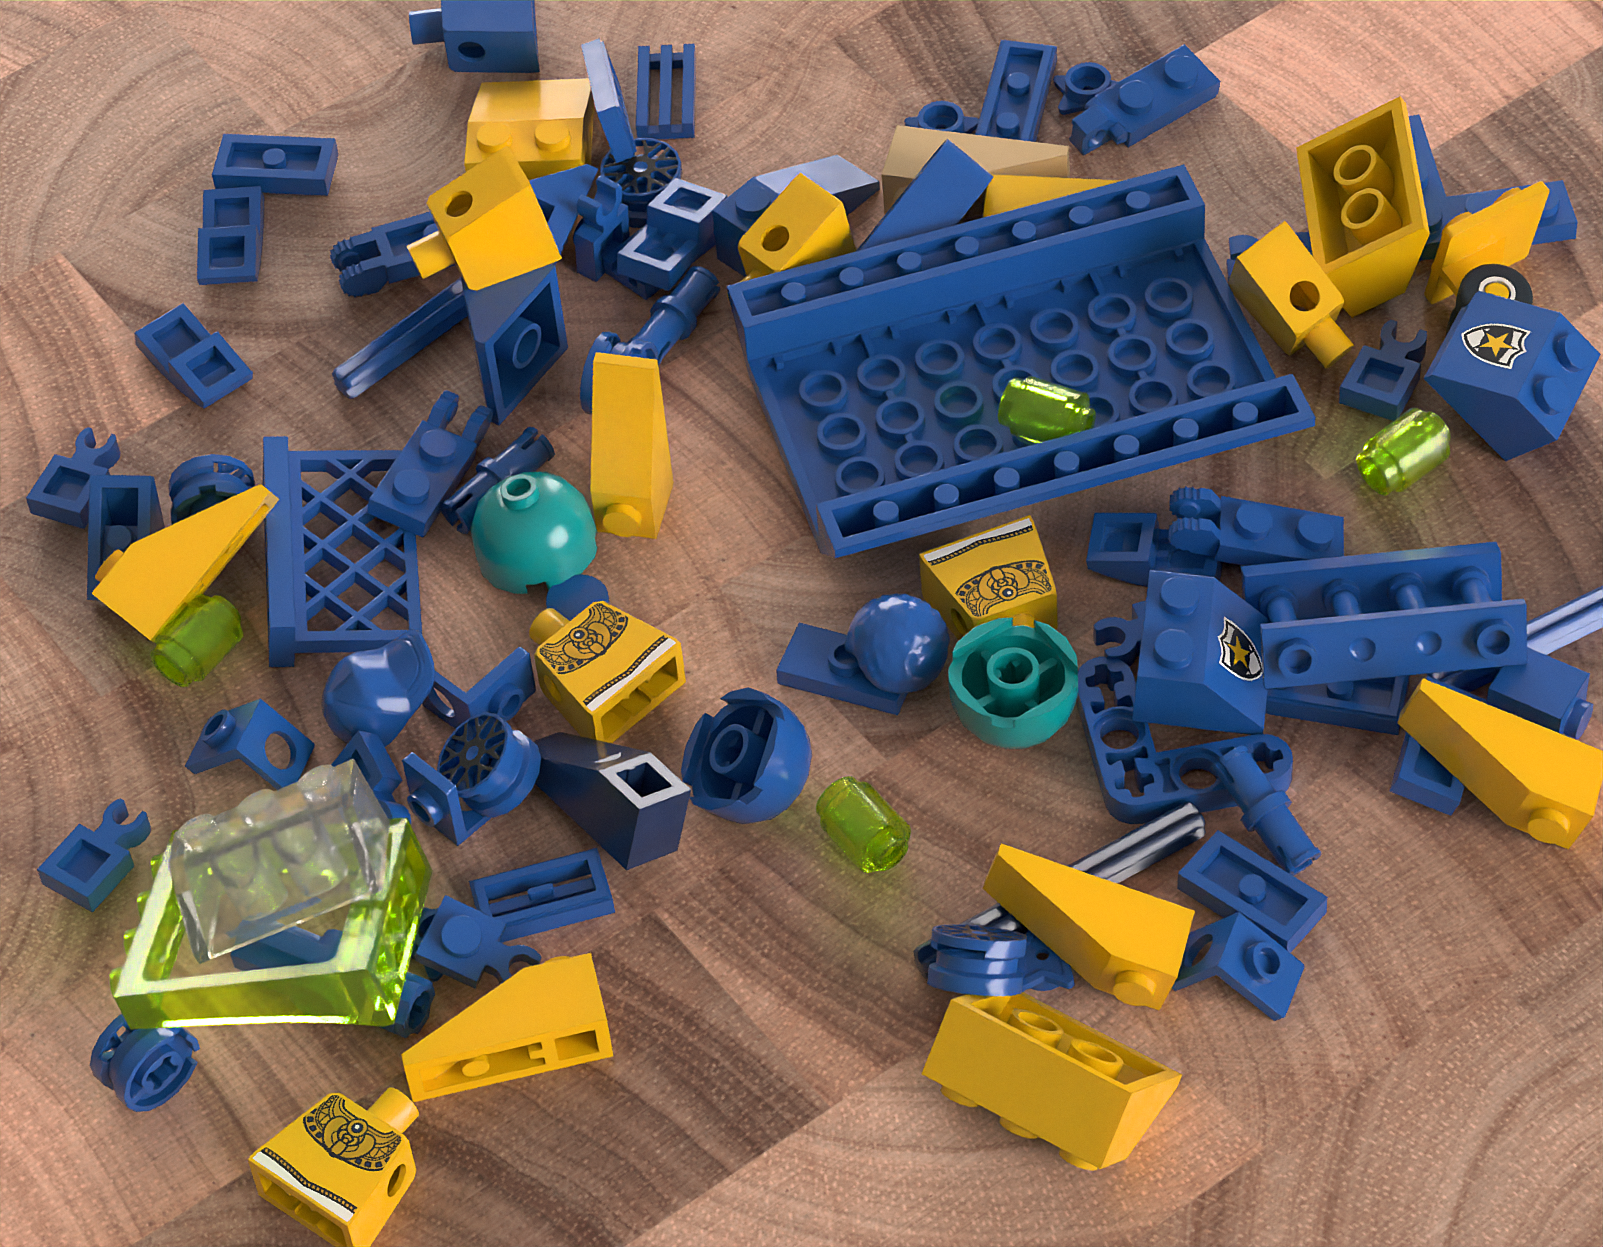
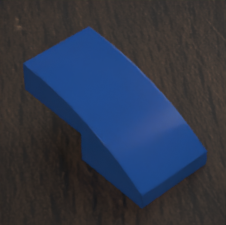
M675 178L647 205V225L617 253V273L669 291L691 266L714 231L712 209L726 199L727 195Z
M261 186L203 190V226L198 228L197 281L199 285L258 281L263 246L265 201Z
M184 303L134 332L135 345L180 392L203 409L253 379V372L217 331L210 335Z
M1094 513L1086 558L1089 570L1148 587L1150 570L1215 577L1220 581L1223 562L1215 561L1213 556L1190 553L1189 550L1182 551V549H1176L1175 546H1171V542H1169V529H1160L1157 513Z

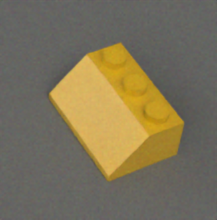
M1399 96L1296 147L1313 258L1341 293L1345 301L1342 307L1351 317L1357 316L1406 292L1430 235L1406 102Z
M1024 992L1014 996L967 994L951 999L921 1073L941 1084L940 1091L948 1099L964 1106L978 1107L980 1105L1001 1116L999 1123L1006 1130L1025 1138L1035 1139L1040 1137L1059 1147V1155L1066 1162L1090 1171H1095L1098 1168L1103 1169L1127 1159L1178 1087L1182 1077L1181 1073Z

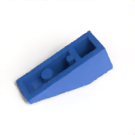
M839 155L752 177L712 209L717 259L742 276H747L737 248L741 237L799 173H802L841 200L846 216L879 191L880 182Z

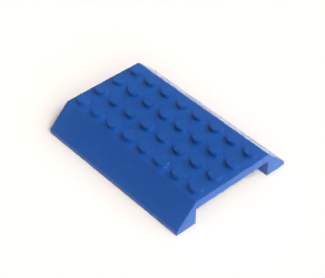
M1184 164L727 286L728 298L749 378L819 551L833 558L850 555L1315 426L1316 417L1294 375L1289 374L1276 378L1205 240V203Z

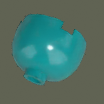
M523 472L507 477L491 487L479 500L471 525L472 543L482 576L495 588L514 594H528L525 585L546 582L547 588L550 590L553 585L561 584L574 575L582 574L595 558L598 548L595 541L597 529L590 507L583 494L561 476L548 472Z
M998 618L974 627L957 641L952 652L953 661L948 669L950 700L962 725L984 743L1003 749H1025L1047 741L1067 723L1078 696L1077 655L1067 638L1050 625L1034 620V628L1024 625L1013 626V618Z

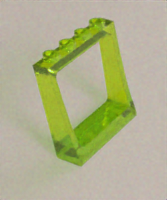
M408 818L172 830L165 853L154 855L151 859V872L154 880L152 889L141 892L138 895L137 904L141 918L139 926L127 930L124 934V948L127 955L125 965L112 969L110 973V988L113 998L130 1029L283 1022L339 1023L382 1027L394 1024L433 872ZM221 872L358 876L338 951L331 960L322 963L169 979L202 880L207 875Z

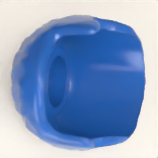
M895 593L873 598L855 613L847 632L844 647L847 653L855 655L864 676L876 688L888 693L904 694L925 689L939 676L945 665L951 640L947 625L938 610L933 609L928 602L922 601L918 597L906 593Z

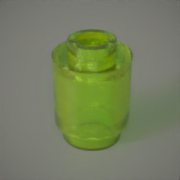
M1029 376L1025 380L1013 378L1003 392L998 410L1000 425L1009 427L1013 436L1035 443L1092 429L1096 419L1095 409L1090 408V399L1087 393L1033 376Z
M1410 408L1364 443V451L1356 457L1358 470L1366 483L1381 495L1387 496L1394 490L1403 492L1449 458L1450 446L1448 442L1451 440L1449 429L1437 414L1431 411L1424 412L1419 408Z
M203 594L196 595L157 635L155 639L156 647L150 652V658L154 666L165 678L180 687H188L193 681L204 680L242 640L243 631L239 624L241 622L240 613L228 600L221 596L214 595L211 598Z
M852 776L843 777L828 786L819 797L816 804V813L821 818L820 826L822 830L862 872L886 871L896 866L904 858L908 851V841L911 835L910 825L870 783L859 782Z

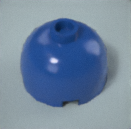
M749 687L730 691L720 698L728 704L721 708L715 717L704 713L695 724L684 750L681 767L682 780L684 783L692 786L694 797H689L692 803L715 816L739 824L772 820L787 810L804 788L809 776L812 759L810 738L795 713L782 702L764 692Z

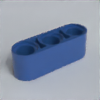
M946 139L856 251L957 225L994 176L949 139Z

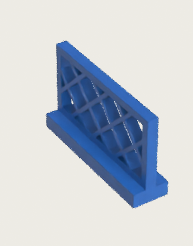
M288 436L263 437V486L280 499L264 518L269 667H294L295 653H336L373 650L385 646L411 629L418 630L422 634L416 534L399 528L388 538L383 539L365 526L375 518V516L367 513L368 504L354 516H351L333 503L349 489L369 502V498L376 488L363 478L371 472L388 471L402 450L288 451ZM301 472H327L337 481L319 493L301 480ZM302 500H304V501L307 503V504H306L305 506H303V507H302ZM319 513H322L340 526L323 540L303 527ZM351 536H354L372 549L357 563H353L335 550ZM401 545H403V552L398 549ZM304 547H306L307 549L310 550V551H308L305 555H304ZM384 559L404 572V575L389 587L368 573ZM321 560H324L342 573L325 588L305 574ZM354 583L375 597L358 612L338 598L339 595ZM405 592H406V600L403 599L402 597H400V596L403 595ZM306 594L312 598V599L309 600L307 603H306ZM389 607L407 620L408 630H382L373 624L371 620L385 608ZM323 608H326L345 622L335 631H307V621Z

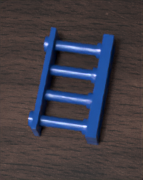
M1497 542L1241 566L1242 599L1271 622L1260 624L1262 673L1265 689L1528 664L1527 604L1524 598L1502 600L1501 550Z

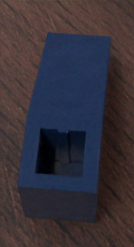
M558 732L533 741L538 745L541 755L540 771L535 784L626 871L678 851L691 789L651 752L564 732Z

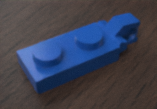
M1184 44L1096 94L1095 97L1085 104L1084 112L1072 119L1073 127L1069 141L1083 156L1110 140H1113L1117 145L1124 143L1129 148L1215 98L1219 93L1221 81Z

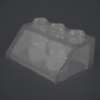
M354 759L335 767L329 764L315 767L305 773L298 782L274 792L270 789L254 792L241 801L237 807L215 816L211 814L198 815L188 820L174 833L168 868L192 953L199 964L382 891L390 821Z

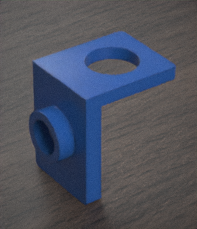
M519 646L467 692H464L435 671L434 684L422 705L454 729L470 717L484 712L497 714L505 721H508L517 714L522 704L536 692L530 653ZM435 689L447 698L453 710L439 698Z
M260 698L228 711L225 709L220 710L210 717L203 727L185 767L193 774H197L240 759L280 793L288 795L293 792L315 744ZM270 734L281 736L289 746L290 762L285 769L273 766L266 756L265 742Z
M411 752L402 760L410 793L407 797L410 809L423 824L436 828L457 846L492 818L481 816L474 810L461 811L457 787L415 753Z
M1238 912L1189 933L1178 977L1171 989L1177 991L1217 975L1273 1021H1276L1286 1016L1305 966L1279 943ZM1212 941V945L1204 958L1192 967L1199 951Z

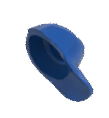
M411 629L381 648L354 652L336 664L327 679L321 701L322 713L334 735L348 744L358 730L379 735L384 747L389 745L398 736L408 720L427 698L434 684V661L422 634L418 630Z

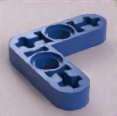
M1106 657L1090 659L1080 666L1078 670V696L1076 704L1105 806L1110 815L1118 821L1127 824H1144L1185 802L1193 803L1200 813L1238 806L1217 775H1214L1217 779L1216 782L1204 789L1188 787L1182 782L1181 777L1193 769H1203L1213 774L1210 769L1211 766L1216 762H1220L1219 759L1223 755L1241 745L1247 746L1250 751L1249 754L1255 762L1264 761L1268 769H1273L1272 772L1264 773V775L1276 792L1280 790L1286 792L1292 782L1293 755L1288 744L1279 737L1270 734H1254L1156 753L1148 723L1132 721L1136 682L1129 666L1120 659L1112 660ZM1107 684L1110 691H1114V707L1105 709L1102 691L1096 685ZM1125 730L1132 733L1137 738V741L1131 747L1114 749L1104 744L1102 738L1108 732ZM1134 770L1137 788L1140 793H1144L1143 796L1132 797L1131 792L1125 789V772Z

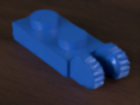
M430 212L372 227L370 232L352 236L348 240L343 239V241H338L336 245H333V249L330 250V258L335 269L338 268L339 272L342 271V274L339 275V283L344 294L347 293L348 297H362L363 294L370 295L379 292L387 282L391 284L419 276L420 273L406 246L438 231Z
M445 390L434 404L427 422L422 420L369 498L367 513L424 537L441 512L440 504L451 497L474 462L476 450L490 427L494 411L483 405L478 406L467 421L462 436L447 431L446 428L455 417L459 396Z
M1187 486L1185 488L1179 487L1177 491H1173V494L1170 495L1169 511H1172V515L1177 516V521H1172V525H1169V542L1176 549H1182V551L1189 550L1190 553L1213 556L1215 561L1244 566L1344 556V517L1225 496L1219 498L1212 489H1195L1194 486L1191 488Z

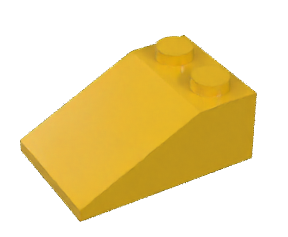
M589 78L482 82L467 124L464 159L465 171L467 172L506 146L510 147L528 180L585 164L591 165L594 99Z

